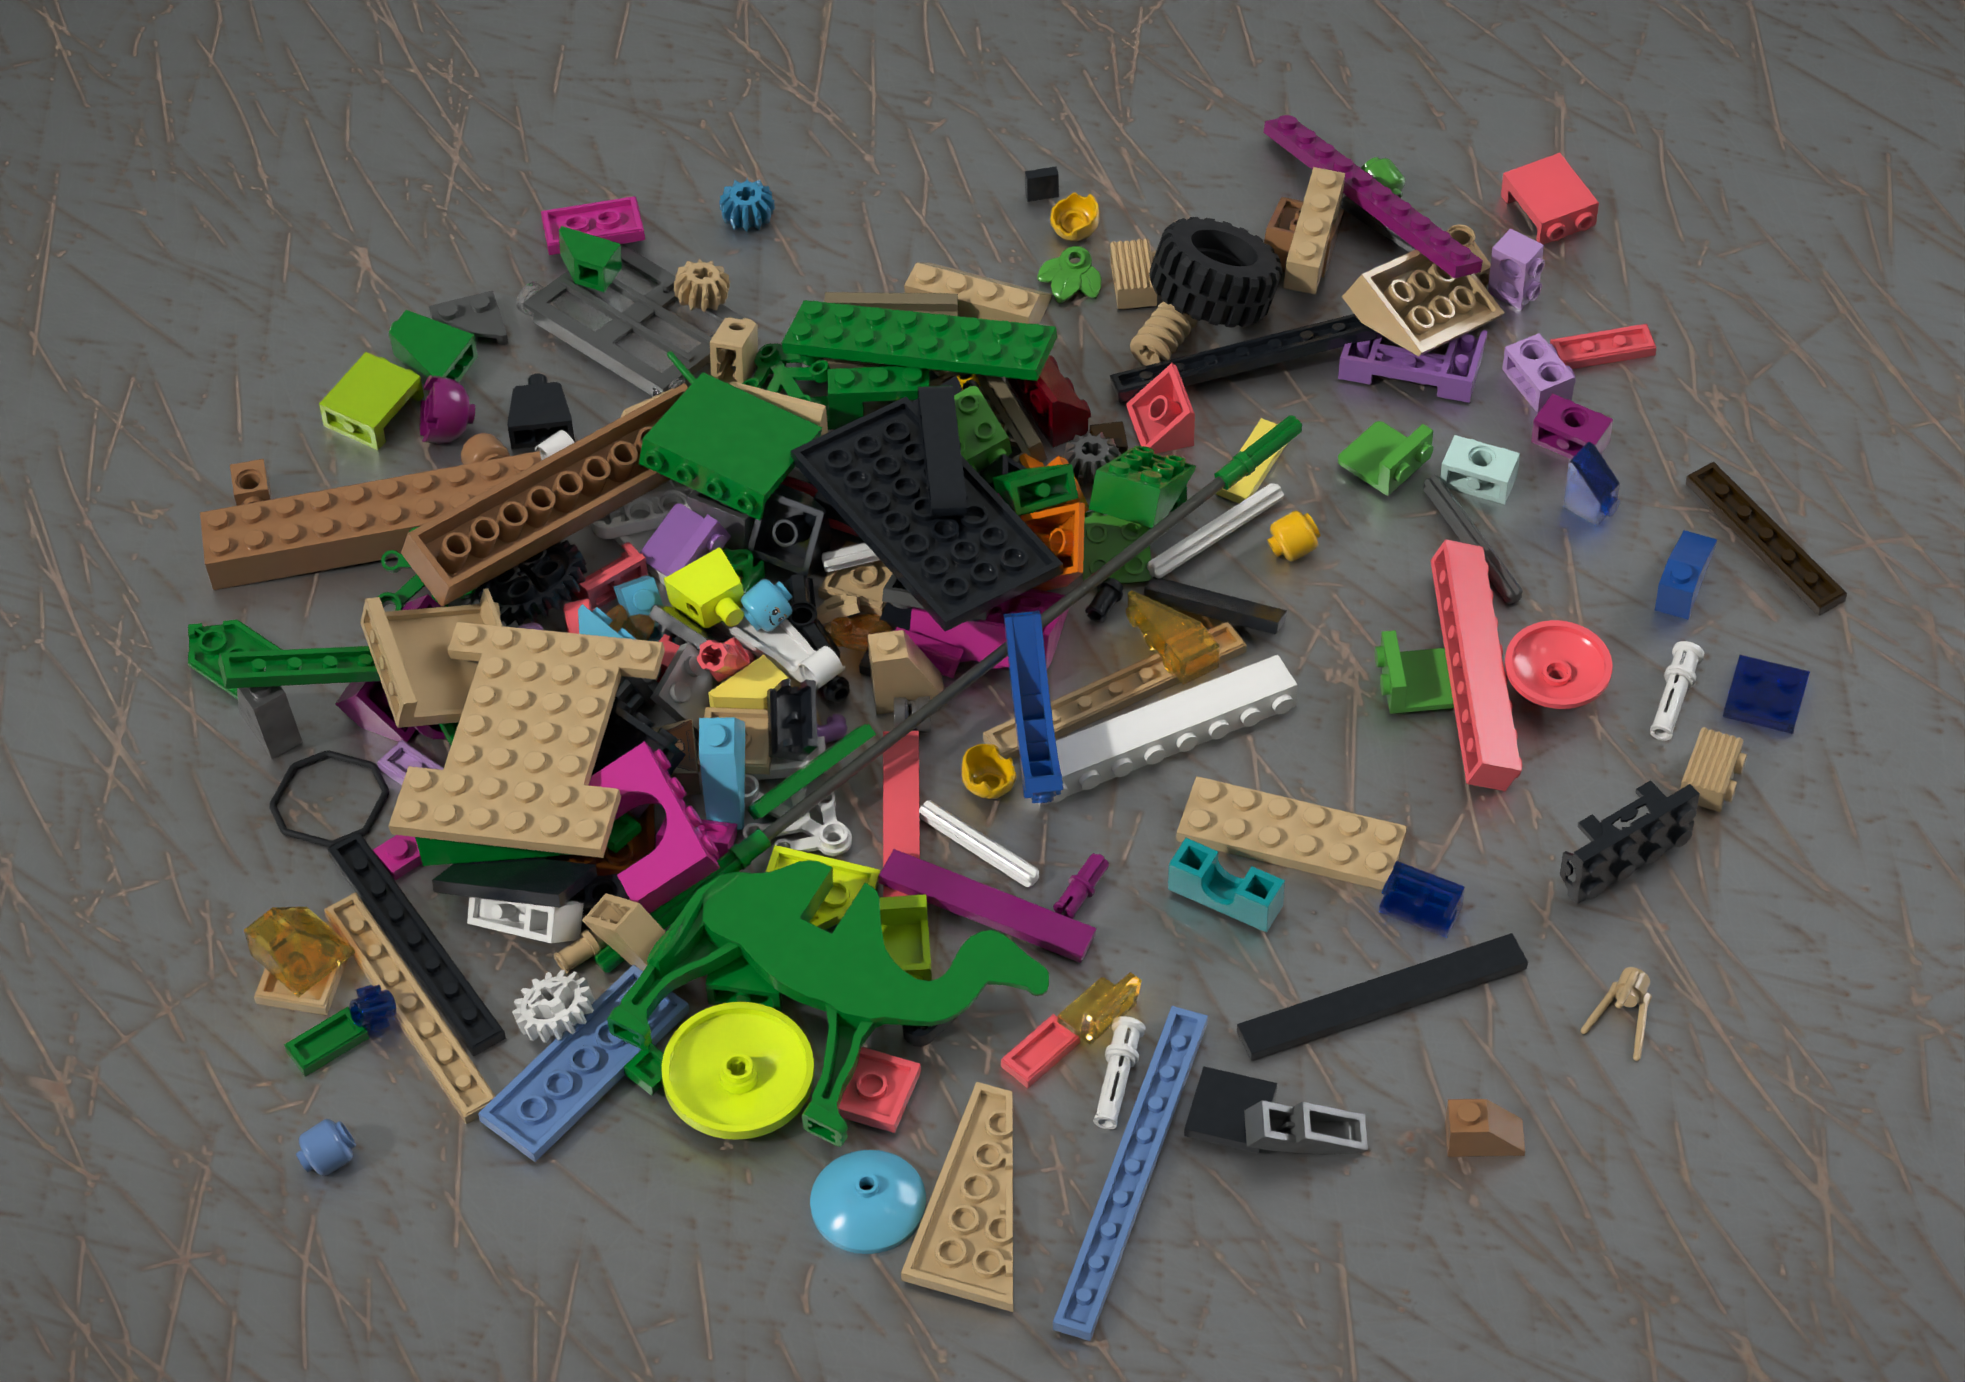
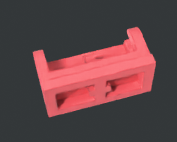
M626 542L621 546L625 552L621 553L620 558L585 577V582L578 584L580 591L573 592L579 600H590L592 612L596 607L601 608L617 598L614 586L645 575L648 576L645 556L640 554L631 543Z

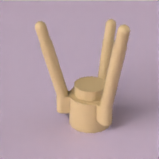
M1625 968L1618 982L1612 983L1609 992L1587 1019L1580 1030L1581 1033H1588L1615 997L1617 1000L1615 1006L1618 1009L1622 1008V1006L1634 1007L1638 1004L1639 1013L1633 1059L1639 1061L1643 1048L1647 1009L1652 995L1647 992L1650 985L1649 976L1638 968Z

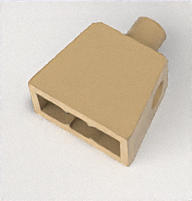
M724 318L710 341L711 376L728 384L731 381L742 384L745 380L752 377L756 367L754 360L758 353V325L753 320L748 318ZM732 363V366H736L735 371L730 368Z

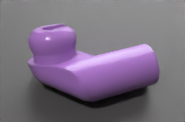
M833 714V717L829 716L825 725L817 724V737L824 736L825 744L843 738L848 729L847 725H845L846 719L841 714Z

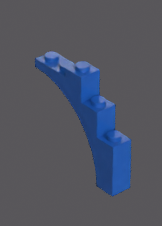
M1040 611L1004 614L1023 795L1025 799L1032 798V803L1054 801L1053 797L1061 795L1063 781L1053 726Z

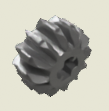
M1088 431L1085 437L1075 435L1073 442L1066 443L1063 458L1067 459L1068 463L1072 465L1074 476L1082 488L1087 483L1093 486L1096 470L1121 454L1119 448H1116L1113 438L1105 439L1102 432L1097 436H1092Z

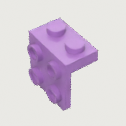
M679 503L673 506L642 548L640 554L645 556L646 564L667 577L719 547L722 549L731 536L713 517L707 514L703 518Z

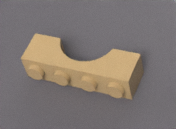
M1313 167L1286 261L1285 289L1316 294L1323 271L1333 223L1337 221L1342 203L1345 173Z

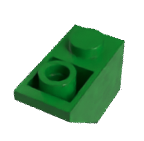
M561 226L559 229L560 255L574 283L605 293L622 269L621 244Z

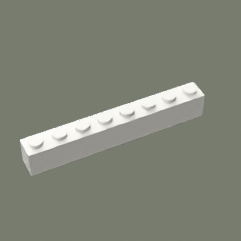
M1277 654L1056 740L1063 790H1061V795L1053 797L1054 801L1038 803V805L1042 807L1049 803L1060 802L1067 796L1082 790L1093 789L1100 783L1115 777L1126 776L1133 770L1149 764H1157L1171 755L1190 751L1199 744L1212 739H1220L1230 732L1245 726H1253L1273 715L1284 714L1297 706L1298 684Z

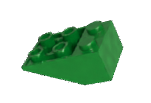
M1134 446V448L1129 449L1096 470L1089 510L1152 528L1168 516L1193 475L1196 465L1185 463L1186 459L1177 455H1166L1164 457L1154 454L1152 448Z

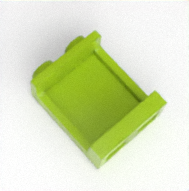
M365 352L319 403L323 425L375 450H379L386 443L383 428L410 398L421 401L424 397L421 377L411 369H404L390 363L384 357H377Z
M926 894L880 897V918L885 949L903 971L916 979L931 981L932 971Z

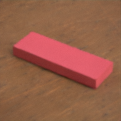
M1647 324L1550 339V344L1556 349L1558 357L1566 366L1568 365L1572 369L1655 356L1657 348Z

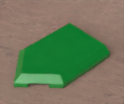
M239 620L223 621L221 625L203 626L202 623L188 625L189 667L236 699H238L237 688L225 689L218 664L220 653L282 650Z

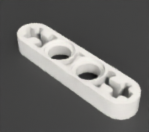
M684 486L643 495L592 523V531L599 538L612 539L656 529L670 512L664 508L668 503L678 502L691 509L686 499L694 489ZM638 509H643L650 513L643 519H636L631 516ZM625 514V521L622 522V516L620 515ZM609 519L611 524H605L602 520Z

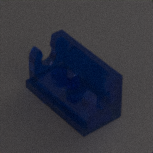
M1396 861L1381 894L1384 897L1379 905V912L1447 938L1463 908L1465 886Z

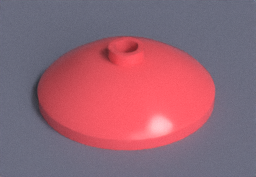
M1550 620L1529 625L1512 638L1506 650L1505 671L1511 685L1529 701L1548 708L1571 709L1591 703L1606 690L1612 675V658L1605 643L1589 629L1568 621Z

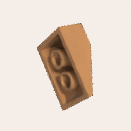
M1281 197L1266 228L1264 243L1269 244L1274 249L1275 254H1278L1283 269L1282 272H1285L1287 257L1303 205V201ZM1343 209L1339 210L1337 221L1333 223L1321 274L1323 278L1329 268L1344 216L1345 210Z

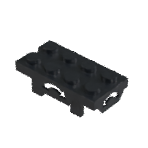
M1650 780L1636 788V794L1640 797L1639 799L1601 820V822L1593 814L1578 822L1577 827L1591 842L1576 850L1574 854L1567 851L1563 852L1560 876L1568 889L1567 895L1576 905L1587 898L1593 899L1600 895L1607 886L1617 880L1621 882L1629 878L1634 870L1646 863L1653 864L1666 851L1675 846L1681 847L1685 845L1693 835V819L1697 813L1696 809L1700 793L1689 784L1666 797ZM1646 806L1649 811L1646 815L1630 823L1629 827H1622V830L1613 825L1619 819L1621 822H1628L1634 819L1639 811L1637 809ZM1573 866L1576 874L1574 882L1568 879V876L1573 874Z

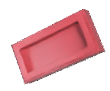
M1052 1014L1001 1059V1067L1028 1089L1080 1044V1035L1056 1015Z

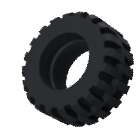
M1190 217L1188 220L1185 218L1179 219L1165 228L1155 253L1149 276L1156 294L1161 295L1162 300L1166 304L1173 305L1176 311L1182 314L1186 313L1192 319L1198 321H1207L1211 325L1218 326V324L1225 325V327L1234 328L1237 325L1240 327L1254 325L1267 315L1283 269L1278 254H1275L1274 249L1269 244L1263 243V239L1259 236H1253L1248 233V230L1242 227H1234L1231 223L1225 221L1218 222L1212 218L1199 219L1198 217Z

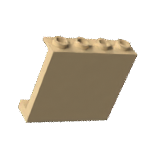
M488 588L483 589L480 604L385 612L380 597L365 599L360 624L397 728L459 722L479 661L450 659L448 647L457 622L503 626L500 620L499 605L497 602H493Z

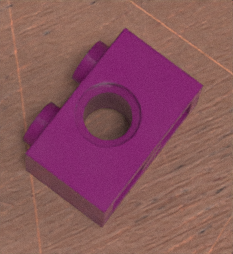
M1552 393L1533 421L1531 442L1592 468L1610 443L1613 419Z

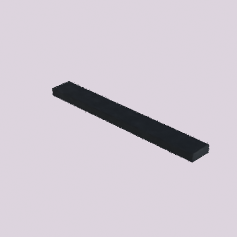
M1355 314L1115 373L1110 375V380L1119 403L1131 400L1171 363L1177 366L1185 387L1344 347L1348 343L1356 344L1357 342L1376 339V331L1361 323Z
M360 832L328 848L332 861L358 894L373 918L473 1057L506 1039L505 1031Z
M1513 933L1239 1023L1237 1024V1033L1252 1061L1527 969L1528 961Z

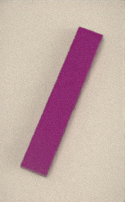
M893 849L879 874V884L907 895L926 894L927 903L1079 963H1082L1096 935L1095 927L896 849Z

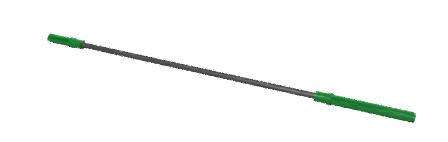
M1290 415L1246 450L1237 453L1229 463L1214 474L1215 479L1044 611L1041 614L1042 629L1222 488L1228 490L1242 478L1253 473L1257 466L1302 432V423L1295 416ZM1006 642L763 831L757 829L739 844L729 848L728 852L717 860L720 866L719 869L651 912L650 915L663 929H666L676 920L696 890L722 874L739 872L741 869H746L755 858L771 847L770 841L1006 658L1008 656ZM609 945L595 956L597 965L605 973H609L625 961Z

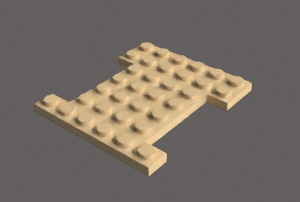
M457 622L448 647L450 659L479 661L444 769L408 766L388 826L391 834L603 858L621 795L619 789L588 785L621 677L657 679L665 652L663 642Z

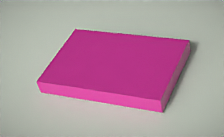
M635 196L541 211L549 255L560 254L559 229L561 226L619 244L645 240L644 228Z

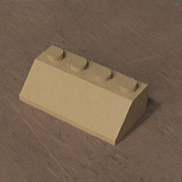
M916 262L904 285L905 293L958 294L960 317L1039 324L1052 299V294L924 262Z

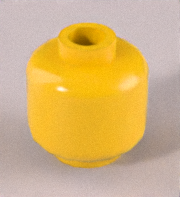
M1295 510L1271 524L1270 532L1272 537L1267 539L1276 557L1283 555L1288 561L1293 562L1315 550L1318 546L1317 538L1321 537V534L1309 513L1303 515L1300 511Z

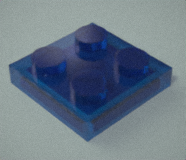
M1740 655L1725 704L1723 717L1793 734L1810 671Z

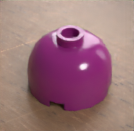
M430 375L423 389L430 392L426 400H421L420 436H424L422 442L449 443L458 439L465 432L467 424H473L475 404H469L467 391L457 381L446 377Z

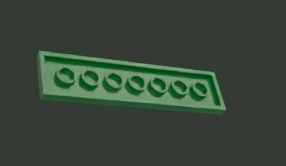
M804 300L781 344L783 353L1037 381L1057 339L1056 326Z

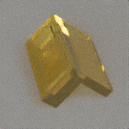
M1131 972L1116 985L1101 977L1058 1014L1057 1022L1091 1045L1112 1027V1022L1116 1017L1126 1015L1136 1006L1142 980Z

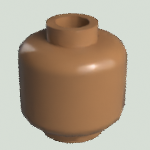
M488 433L474 435L467 440L461 451L463 465L510 456V453L501 441Z

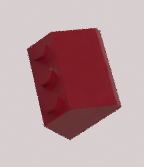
M1052 355L1048 356L1037 381L1005 377L1007 385L1053 448L1073 440L1075 435L1083 436L1089 431L1088 419L1091 418L1090 408L1084 399L1080 400L1076 395L1071 380L1068 377L1064 378L1060 373L1058 364Z

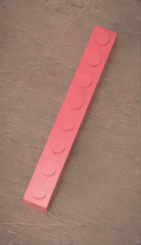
M1445 539L1430 561L1466 784L1506 791L1515 778H1518L1521 774L1522 759L1518 753V735L1512 718L1513 705L1512 701L1509 700L1507 689L1508 677L1503 666V647L1499 642L1497 631L1498 619L1494 613L1493 591L1490 589L1489 566L1485 561L1483 547Z

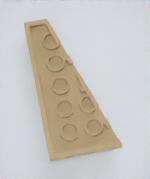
M976 1082L901 1271V1280L1013 1312V1092Z

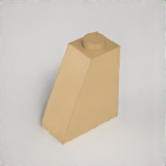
M904 630L868 634L871 685L877 715L894 712V697H905L910 701L916 700L918 697L930 696L931 700L944 690L941 672Z
M608 893L582 919L593 932L630 965H635L642 971L648 965L647 959L652 948L665 934V930L640 903Z

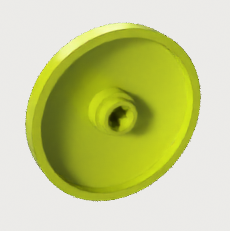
M729 1002L715 1005L688 1018L670 1038L662 1059L664 1092L674 1112L689 1126L704 1134L732 1140L763 1136L791 1121L807 1102L814 1083L813 1051L802 1029L787 1015L772 1007L752 1002Z

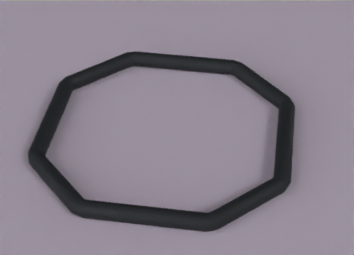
M327 750L290 765L270 801L269 808L281 833L285 836L330 848L358 832L364 836L370 831L389 795V788L374 762ZM327 757L370 768L382 790L364 827L332 841L287 829L276 806L296 769Z

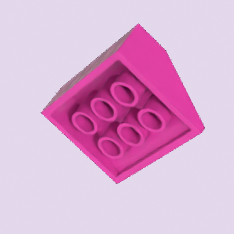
M1030 589L992 608L986 620L966 621L946 632L925 609L913 607L910 631L963 649L960 662L971 660L980 662L1006 642L1004 614L1040 611L1042 614L1065 595ZM1069 608L1042 629L1047 669L1053 660ZM1008 656L993 668L1009 667Z

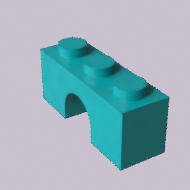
M1185 838L1169 863L1168 890L1267 933L1283 907L1285 880L1251 866L1244 878L1236 877L1228 873L1220 865L1218 851Z

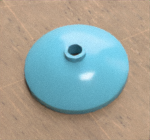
M881 1150L855 1151L835 1159L818 1175L810 1196L811 1214L822 1236L836 1247L858 1254L881 1253L901 1245L917 1231L926 1210L925 1187L918 1172L901 1157ZM863 1186H873L870 1190L861 1189Z

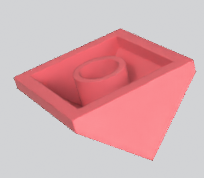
M1171 363L1126 403L1140 445L1152 448L1154 454L1194 446L1195 413L1178 368L1175 364Z

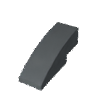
M1263 1100L1244 1110L1247 1147L1310 1154H1348L1368 1151L1365 1114L1307 1102H1301L1293 1107Z

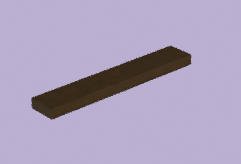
M1714 461L1687 475L1686 485L1818 616L1846 601L1847 592Z

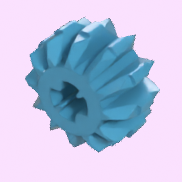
M748 177L742 183L734 180L733 186H725L723 195L720 196L719 205L720 210H722V218L726 224H731L734 230L743 227L746 232L751 227L760 230L762 223H770L771 215L774 214L775 204L772 199V192L769 186L762 185L761 180L753 183L749 181Z

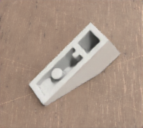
M469 897L467 924L551 944L574 941L580 938L584 903L569 900L558 908Z

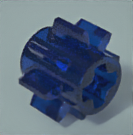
M369 985L356 989L358 998L351 1000L349 1005L354 1023L358 1027L365 1026L367 1031L373 1030V1032L390 1027L387 1018L393 1017L396 1014V1003L389 990L381 991L380 985Z

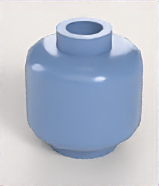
M325 1119L299 1136L298 1140L301 1150L296 1153V1156L307 1172L314 1169L319 1175L328 1176L351 1161L353 1158L352 1148L356 1146V1143L341 1121L335 1123L330 1119Z

